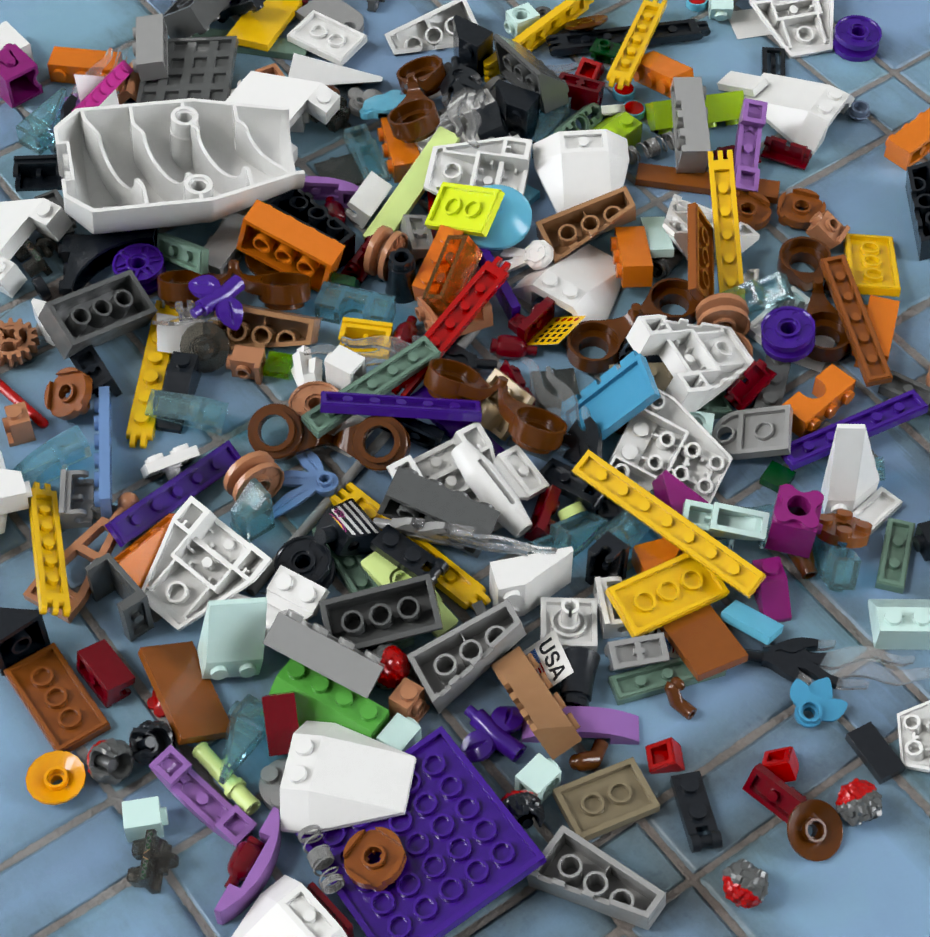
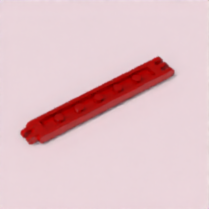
M497 256L493 262L487 260L424 334L441 352V357L509 277L507 271L511 263L505 261L499 267L503 260L500 256ZM428 366L392 389L391 392L397 395L404 389L400 396H410L424 379Z

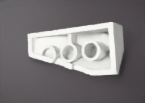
M453 0L384 34L394 55L453 48V17L455 15L477 25L478 23L467 0Z
M296 53L293 55L288 75L291 78L321 82L326 86L382 82L383 77Z
M837 424L821 488V493L824 495L822 504L823 514L836 513L838 509L853 512L877 490L880 479L865 424Z

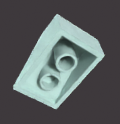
M266 597L208 601L197 648L202 679L221 680L227 677L241 676L249 678L259 675L264 658L263 641L266 628Z

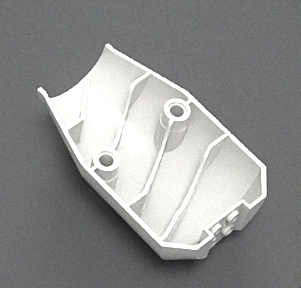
M196 98L76 108L53 127L59 176L64 178L61 179L64 211L92 234L211 223L253 206L257 199L263 202L290 190L302 189L305 183V170H295L288 106L273 107Z

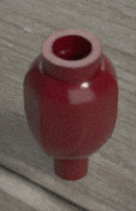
M328 196L324 204L328 209V213L332 217L339 218L345 224L346 214L343 205L335 201L333 196Z
M408 316L407 320L399 324L394 330L391 342L395 353L400 352L418 340L417 318L415 316Z
M503 334L498 336L497 339H491L490 353L495 354L500 359L519 360L526 355L536 356L537 346L527 345L525 340L520 337Z
M249 836L246 841H242L236 846L227 865L230 876L224 885L225 888H227L229 883L238 887L240 882L245 881L265 846L262 841Z

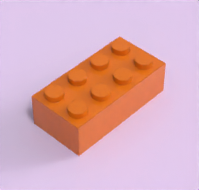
M257 199L243 218L236 249L279 272H293L309 276L311 278V289L323 295L331 284L332 273H337L345 245Z

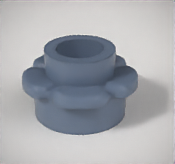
M862 100L852 102L848 108L849 117L855 121L866 120L871 114L869 104Z

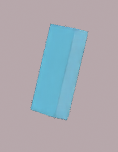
M738 600L733 601L727 606L720 616L725 623L766 645L775 640L782 633L784 627L781 623Z

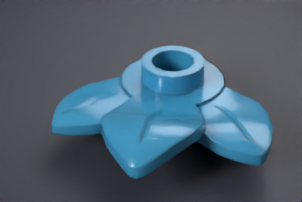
M828 677L818 679L809 686L798 678L793 682L790 688V698L796 706L794 717L801 726L814 728L822 721L834 722L846 711L848 706L846 701L832 699V684ZM811 711L814 717L806 718L803 712Z

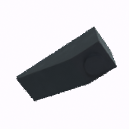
M173 351L166 370L155 424L156 430L181 434L202 375L199 355Z

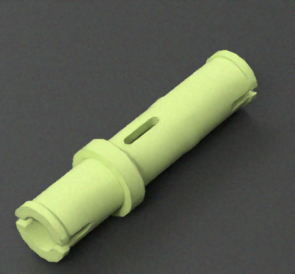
M201 742L193 749L192 756L224 789V795L228 799H233L248 816L254 814L260 808L261 803L259 799L247 789V783L228 768L208 746L207 742Z

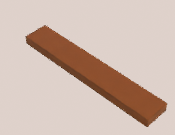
M645 163L638 164L635 185L711 195L709 172L676 173V167ZM759 179L757 193L765 196L770 203L777 204L780 181ZM736 189V192L740 191V195L748 194V191Z
M845 254L820 259L821 270L866 387L892 382L893 376Z

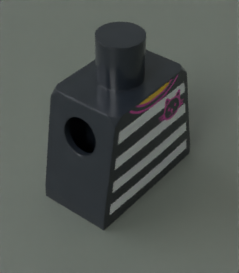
M351 498L328 509L324 513L316 527L314 537L320 545L327 543L338 556L363 555L373 553L374 550L370 548V544L381 530L355 500Z

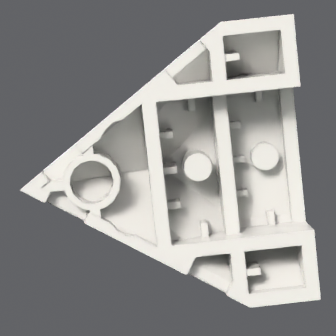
M674 194L663 223V228L677 249L688 260L687 204H691V202L682 200L681 196ZM698 204L713 227L712 209ZM739 222L742 254L759 240L760 234L748 224ZM714 240V263H716L715 240Z

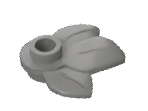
M352 87L347 94L350 99L348 103L350 113L360 117L359 111L363 107L364 101L383 93L376 89L363 91L359 87Z

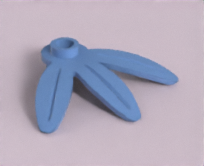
M309 450L296 455L300 465L307 472L298 470L283 471L285 479L282 486L300 487L291 490L281 497L268 512V518L276 519L288 513L315 493L322 497H328L336 492L339 485L338 477L332 472L324 471L320 458L313 451Z

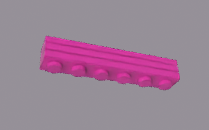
M125 60L121 61L74 109L99 106L134 70Z

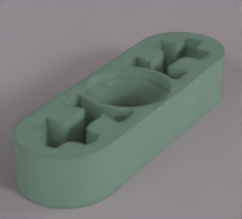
M597 103L583 106L554 130V133L559 131H578L576 119L581 123V130H591L603 119L601 107Z

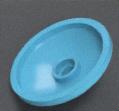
M483 186L485 188L501 189L505 195L487 237L464 234L465 238L473 245L486 250H503L518 244L528 234L531 227L532 210L529 202L519 191L509 186Z

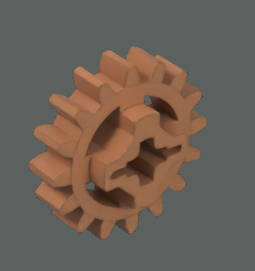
M9 318L7 323L0 320V366L2 367L5 363H9V366L13 367L14 362L23 365L24 358L31 360V353H37V346L40 345L36 328H32L30 322L23 324L21 318L17 322H13L12 318Z

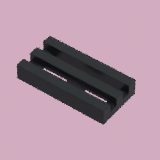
M762 47V74L767 73V53H770L771 74L785 76V49ZM775 53L779 54L780 74H776Z

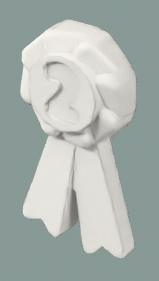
M534 240L525 249L516 247L503 249L500 256L504 259H509L506 261L511 263L507 271L508 273L527 264L533 270L545 269L552 262L554 249L545 240Z

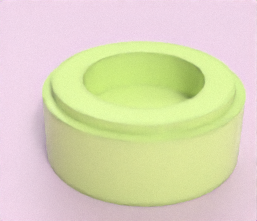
M579 501L559 510L557 515L560 521L564 522L586 510L582 502Z

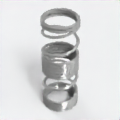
M673 132L664 133L662 138L656 136L655 138L644 140L643 143L639 142L636 144V147L628 146L629 163L633 165L637 161H641V156L637 150L638 144L643 145V151L648 159L660 155L661 147L656 138L662 140V147L665 152L668 151V147L674 150L675 148L669 139L670 136L674 145Z
M309 825L303 828L297 837L300 843L304 844L303 850L308 854L307 859L314 874L320 876L318 883L322 892L331 894L339 891L345 884L342 874H334L338 871L339 867H331L323 872L322 875L316 873V870L326 869L334 862L335 858L328 844L316 846L310 852H307L305 849L306 844L317 842L323 837L320 827L318 825ZM318 829L314 835L301 838L306 832ZM337 868L334 872L324 875L328 871Z

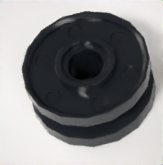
M304 535L292 538L277 551L274 560L275 573L279 566L282 565L326 589L333 583L336 575L335 560L326 544H318L314 536Z

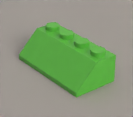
M290 659L277 674L268 694L294 691L299 727L306 721L332 722L376 740V737L390 722L388 709L293 659Z

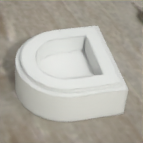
M625 105L601 106L602 115L609 117L625 112Z

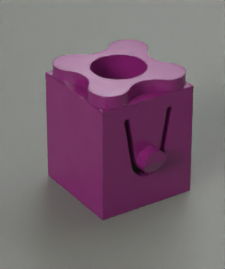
M8 43L0 51V97L12 109L43 93L42 85L36 80L39 73L37 64L16 44Z
M790 484L780 485L771 516L765 548L809 558L816 534H821L823 524L819 523L824 495L817 490L800 492Z

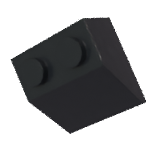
M455 15L453 17L454 56H458L464 66L478 73L480 78L476 82L485 75L483 61L493 54V32Z
M498 79L496 81V101L506 119L509 134L511 136L518 134L521 138L532 139L539 129L540 94Z
M0 607V674L4 676V669L51 644L39 610Z

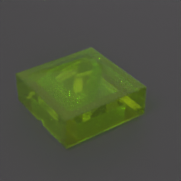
M269 351L263 368V375L289 379L290 370L294 364L293 354Z

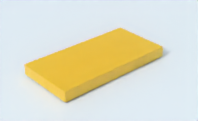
M265 0L263 8L254 13L252 10L248 11L245 15L241 16L226 36H237L239 46L268 52L296 15L295 11L302 7V0Z
M847 233L843 239L844 254L860 294L900 297L901 287L893 237Z
M685 553L617 583L605 591L631 637L643 636L727 597L730 593L722 579Z

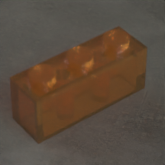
M448 235L424 291L422 299L437 315H441L473 278L483 254L469 235Z

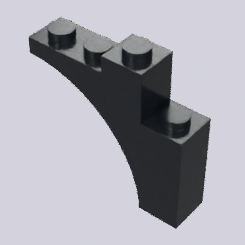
M158 228L92 235L65 234L63 243H60L58 246V257L62 258L64 265V279L59 282V294L64 296L84 288L97 273L112 265L114 256L121 249L129 245L142 243L157 247Z

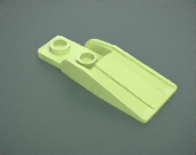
M375 551L361 561L363 569L378 586L412 578ZM435 590L443 629L432 632L438 638L457 626L458 619L444 605L442 598Z

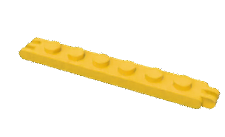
M565 0L512 40L520 43L524 48L532 52L546 42L548 35L558 33L564 28L566 23L575 20L589 9V5L595 0ZM495 51V53L483 61L484 81L486 83L491 78L501 75Z
M643 0L607 74L606 81H609L608 87L613 88L615 83H618L617 89L622 90L624 85H630L666 9L668 0H662L661 3H658L659 0Z
M732 149L727 150L728 159H723V151L718 150V160H713V151H708L719 293H732L739 295L745 300Z
M156 300V313L181 316L182 308H172L166 304L165 308H162V300ZM156 314L151 321L126 430V439H130V448H136L137 441L140 440V448L146 449L148 441L154 440L155 424L163 384L172 353L157 351Z
M33 482L31 488L33 497L28 498L39 614L46 615L47 609L50 608L51 615L58 616L59 609H62V616L69 617L71 607L58 513L57 491L51 490V484L44 483L43 489H40V482Z
M351 482L345 485V489L341 488L337 492L338 496L333 495L329 498L334 506L353 498L372 521L375 517L389 519L377 513L380 504ZM407 537L436 558H441L448 563L450 569L444 576L440 575L438 577V583L435 586L463 609H468L469 607L473 609L472 604L482 600L485 606L491 602L490 598L485 594L486 589L482 584L431 544ZM425 566L423 570L429 572L431 569Z

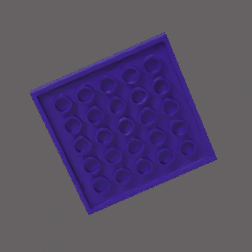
M441 726L404 751L415 756L417 759L405 815L321 832L323 837L319 841L306 844L305 846L306 851L310 852L316 846L328 844L335 859L332 865L320 871L323 874V872L331 867H339L338 871L334 874H342L345 884L336 894L367 937H443L547 862L541 850ZM375 827H384L393 831L400 838L407 855V861L401 875L396 881L388 885L385 890L380 892L357 886L350 880L344 868L343 851L345 845L355 833L363 829L369 831L376 830ZM304 834L301 838H307L314 834ZM376 852V855L371 853L368 856L369 864L379 862L381 853ZM337 868L328 871L324 875L334 872Z

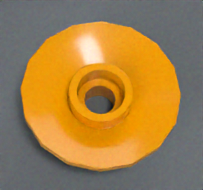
M56 750L48 752L35 759L28 768L25 778L27 790L33 799L42 804L58 805L66 803L76 797L84 787L86 772L84 764L78 756L67 751ZM57 780L62 781L57 785H53V783Z

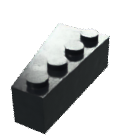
M930 161L907 167L905 188L919 261L930 258Z
M294 189L265 202V204L271 205L282 213L292 216L299 222L313 227L318 232L345 245L339 268L354 256L356 233L339 218L332 217L324 205L319 206L314 201V196L309 192Z

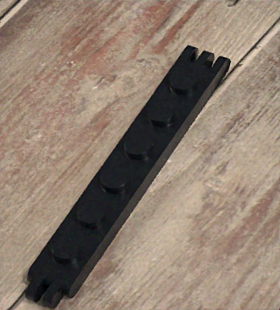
M697 19L660 22L648 46L700 40L703 36H708L711 31L707 21H698ZM631 26L553 34L546 37V42L551 56L589 53L596 38L622 44Z

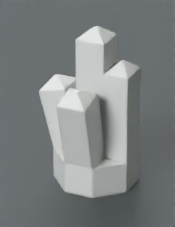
M302 345L292 355L294 366L290 370L297 387L307 382L322 381L323 360L316 356L312 358L310 347Z

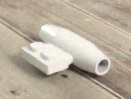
M464 441L452 450L451 455L465 482L481 502L491 504L495 510L500 512L497 521L515 538L521 537L532 528L533 523L520 500L528 501L544 492L550 484L518 445H514L499 453L492 463L469 441Z
M280 565L266 588L267 613L265 637L280 611L291 609L304 616L303 619L308 621L312 617H316L320 610L318 601L325 600L330 592L315 582ZM237 593L230 599H242L251 597Z

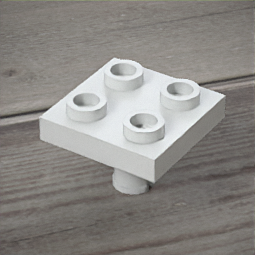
M188 443L173 448L170 451V455L165 457L163 453L148 457L140 469L143 478L146 479L159 473H165L168 481L182 472L180 467L194 461L200 455L196 445L189 447Z
M541 597L540 639L555 630L563 649L584 647L597 652V598Z

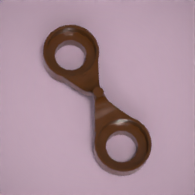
M419 57L407 62L397 71V79L402 92L406 96L387 117L392 134L396 139L402 140L405 143H415L425 140L435 133L440 123V117L434 101L429 99L428 96L440 91L441 83L447 74L440 57Z
M805 236L794 237L783 243L780 248L777 262L778 273L786 282L798 287L802 291H812L806 311L811 314L815 321V336H828L837 344L833 348L815 345L807 357L818 362L838 361L847 355L851 345L838 311L831 305L824 294L823 281L825 278L819 263L820 259L831 257V252L823 242L815 238ZM798 262L807 263L815 271L800 272L792 269L791 265Z
M229 260V267L226 273L202 274L214 276L219 280L221 286L231 278L233 273L238 275L245 284L244 291L258 295V299L264 303L265 307L273 310L299 309L304 307L305 302L311 299V278L300 273L276 272L247 275L240 270L238 260ZM191 270L163 272L157 276L158 297L171 307H195V302L199 298L190 292L188 283L202 275Z
M680 278L660 280L651 287L644 302L641 305L633 303L631 309L624 316L615 319L588 320L579 323L567 337L566 354L569 362L578 370L586 373L608 371L609 365L617 364L620 352L627 343L626 337L638 316L660 314L666 315V320L678 322L680 318L689 320L688 324H694L696 322L695 313L698 303L688 290V281ZM667 304H676L683 307L686 313L683 315H671L664 313L660 308ZM586 347H598L604 350L607 355L600 359H590L581 355L580 351Z
M436 358L429 362L423 382L428 393L433 398L482 401L494 396L498 392L500 415L509 423L508 431L516 445L537 454H548L561 447L567 431L566 422L548 410L514 399L508 392V379L506 377L499 376L497 382L491 386L475 369L464 363L445 358Z
M275 403L265 405L257 410L248 425V439L252 448L255 451L267 452L275 461H285L317 447L333 446L342 449L366 468L375 472L386 473L388 472L386 467L408 456L411 448L410 436L406 428L395 418L386 416H370L359 424L341 430L335 436L326 433L317 439L301 421V416L296 411L286 405ZM272 417L284 418L289 426L286 440L278 446L267 445L261 435L263 424ZM376 428L389 429L394 436L393 449L384 457H373L366 449V438Z

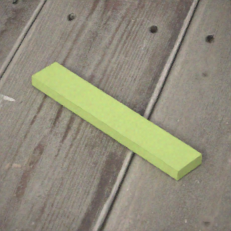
M439 126L363 234V240L367 236L373 235L382 225L391 227L394 232L398 231L403 214L409 215L426 191L424 190V182L433 146L459 143L461 141L459 135Z

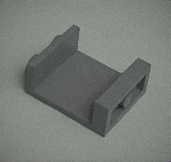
M109 552L100 558L94 559L85 567L92 597L95 602H98L113 591H116L123 599L117 603L124 635L130 642L154 628L147 595Z

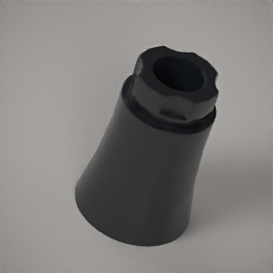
M406 248L392 251L388 261V280L385 293L389 300L398 304H406L415 300L412 284L416 277V263L414 255Z
M566 648L564 651L574 672L561 681L560 697L566 706H589L601 657L597 652L588 648Z

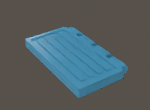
M633 350L620 360L621 367L615 364L600 376L601 382L596 379L580 391L581 396L576 394L563 404L565 411L561 413V416L567 424V432L576 419L580 422L582 430L586 431L584 420L591 417L599 426L603 441L659 399L661 395L646 357Z

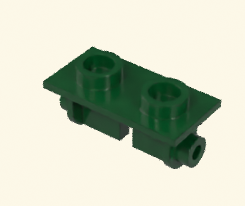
M596 38L589 50L591 58L594 61L610 64L612 58L616 57L622 44Z

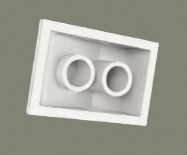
M570 546L490 562L489 595L492 606L494 607L508 599L518 617L524 616L540 605L541 597H551L571 583L573 547Z

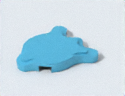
M390 90L385 94L366 99L359 111L360 118L363 120L378 119V113L389 114L405 98L406 94L401 95L400 90Z

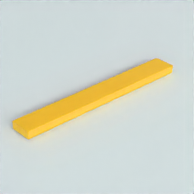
M589 449L572 469L573 474L748 599L766 578V574Z

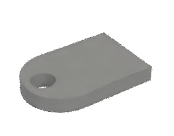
M312 0L295 11L296 18L300 21L315 10L361 33L364 31L362 14L342 0Z
M789 404L730 412L715 424L712 437L733 457V460L790 455L793 409ZM732 433L728 439L720 440L723 434Z

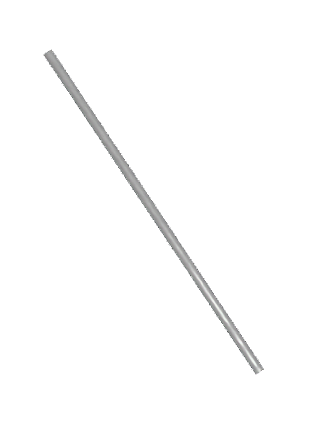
M481 330L465 334L457 344L466 349ZM424 382L422 383V385H421L417 390H419L420 388H422V387L424 386ZM382 430L368 446V453L374 457L393 434ZM356 460L339 480V485L333 495L338 496L337 492L341 488L345 489L347 483H352L365 466ZM331 496L325 497L289 540L294 537L307 535L324 513L333 505L329 500ZM276 555L260 577L247 587L246 591L251 596H255L275 573L274 560Z

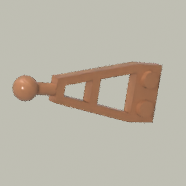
M125 492L120 495L118 508L109 519L102 516L64 550L65 565L67 566L77 555L90 562L108 552L111 555L117 542L107 530L105 524L139 502L138 496L132 492ZM104 531L109 532L99 552L87 547ZM87 576L78 593L68 588L71 607L70 616L63 617L62 609H59L58 616L56 617L70 624L86 604L91 594ZM35 578L23 593V596L27 601L38 606Z

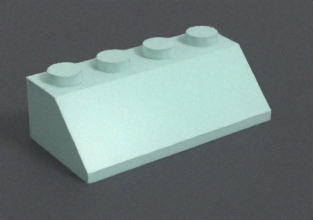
M868 599L874 649L930 650V599Z

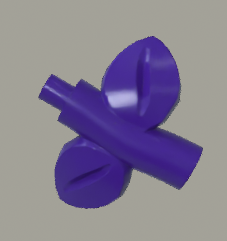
M202 275L188 283L190 292L199 298L195 302V307L190 310L193 318L196 319L201 315L206 317L215 311L216 316L225 326L234 331L240 328L244 315L243 307L235 297L245 290V284L238 275L232 276L222 286L219 280L212 275Z
M472 705L467 707L464 714L471 719L469 724L475 731L470 732L465 737L460 749L471 763L488 759L495 749L512 762H516L524 754L527 746L510 735L521 729L523 725V716L517 707H497L491 713V716L484 709L478 711Z

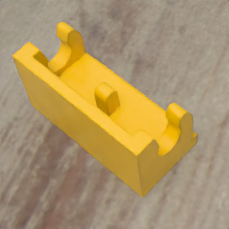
M343 317L338 340H341L340 344L366 358L387 360L392 348L393 323Z

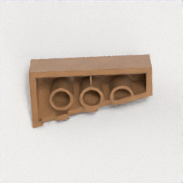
M624 186L535 222L537 237L539 240H545L554 249L552 262L555 264L591 238L636 220V205L627 187Z
M242 304L244 314L242 324L237 331H234L225 326L214 312L209 352L233 350L235 345L269 348L318 343L321 318Z
M518 646L490 665L528 723L529 728L552 760L582 741L576 731L581 726L571 712L565 715L562 709L567 707L558 692L553 695L551 694L549 689L553 685L544 672L541 674L537 673L536 669L540 665L531 652L525 655L520 646Z

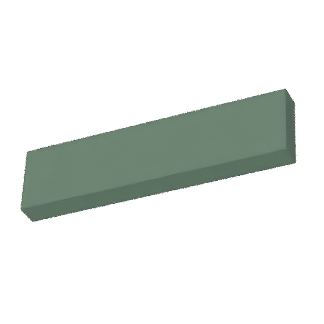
M678 657L666 662L609 676L608 683L617 705H622L665 693V684L667 681L670 682L673 677H679L686 687L725 676L726 670L698 682L682 659Z

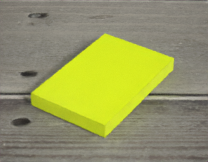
M442 182L424 225L428 229L438 230L440 225L463 231L467 235L487 237L505 193L501 189Z

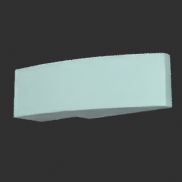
M686 499L681 515L712 537L765 541L770 513L718 502L708 504Z

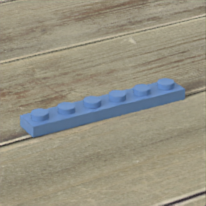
M100 386L99 397L94 398V411L99 413V415L94 416V429L99 431V434H94L95 450H99V452L94 453L95 469L99 468V471L94 472L95 488H99V491H94L95 507H100L101 517L110 518L113 515L111 397L109 386Z

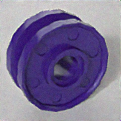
M861 15L846 16L840 19L835 26L833 50L841 58L851 62L868 61L875 57L878 52L882 30L878 23L871 18Z
M138 243L129 245L121 249L114 256L112 262L114 275L131 269L147 295L158 291L157 276L166 272L162 252L150 244Z
M781 306L771 310L761 323L763 350L769 357L780 362H796L807 357L815 346V321L811 314L795 306Z

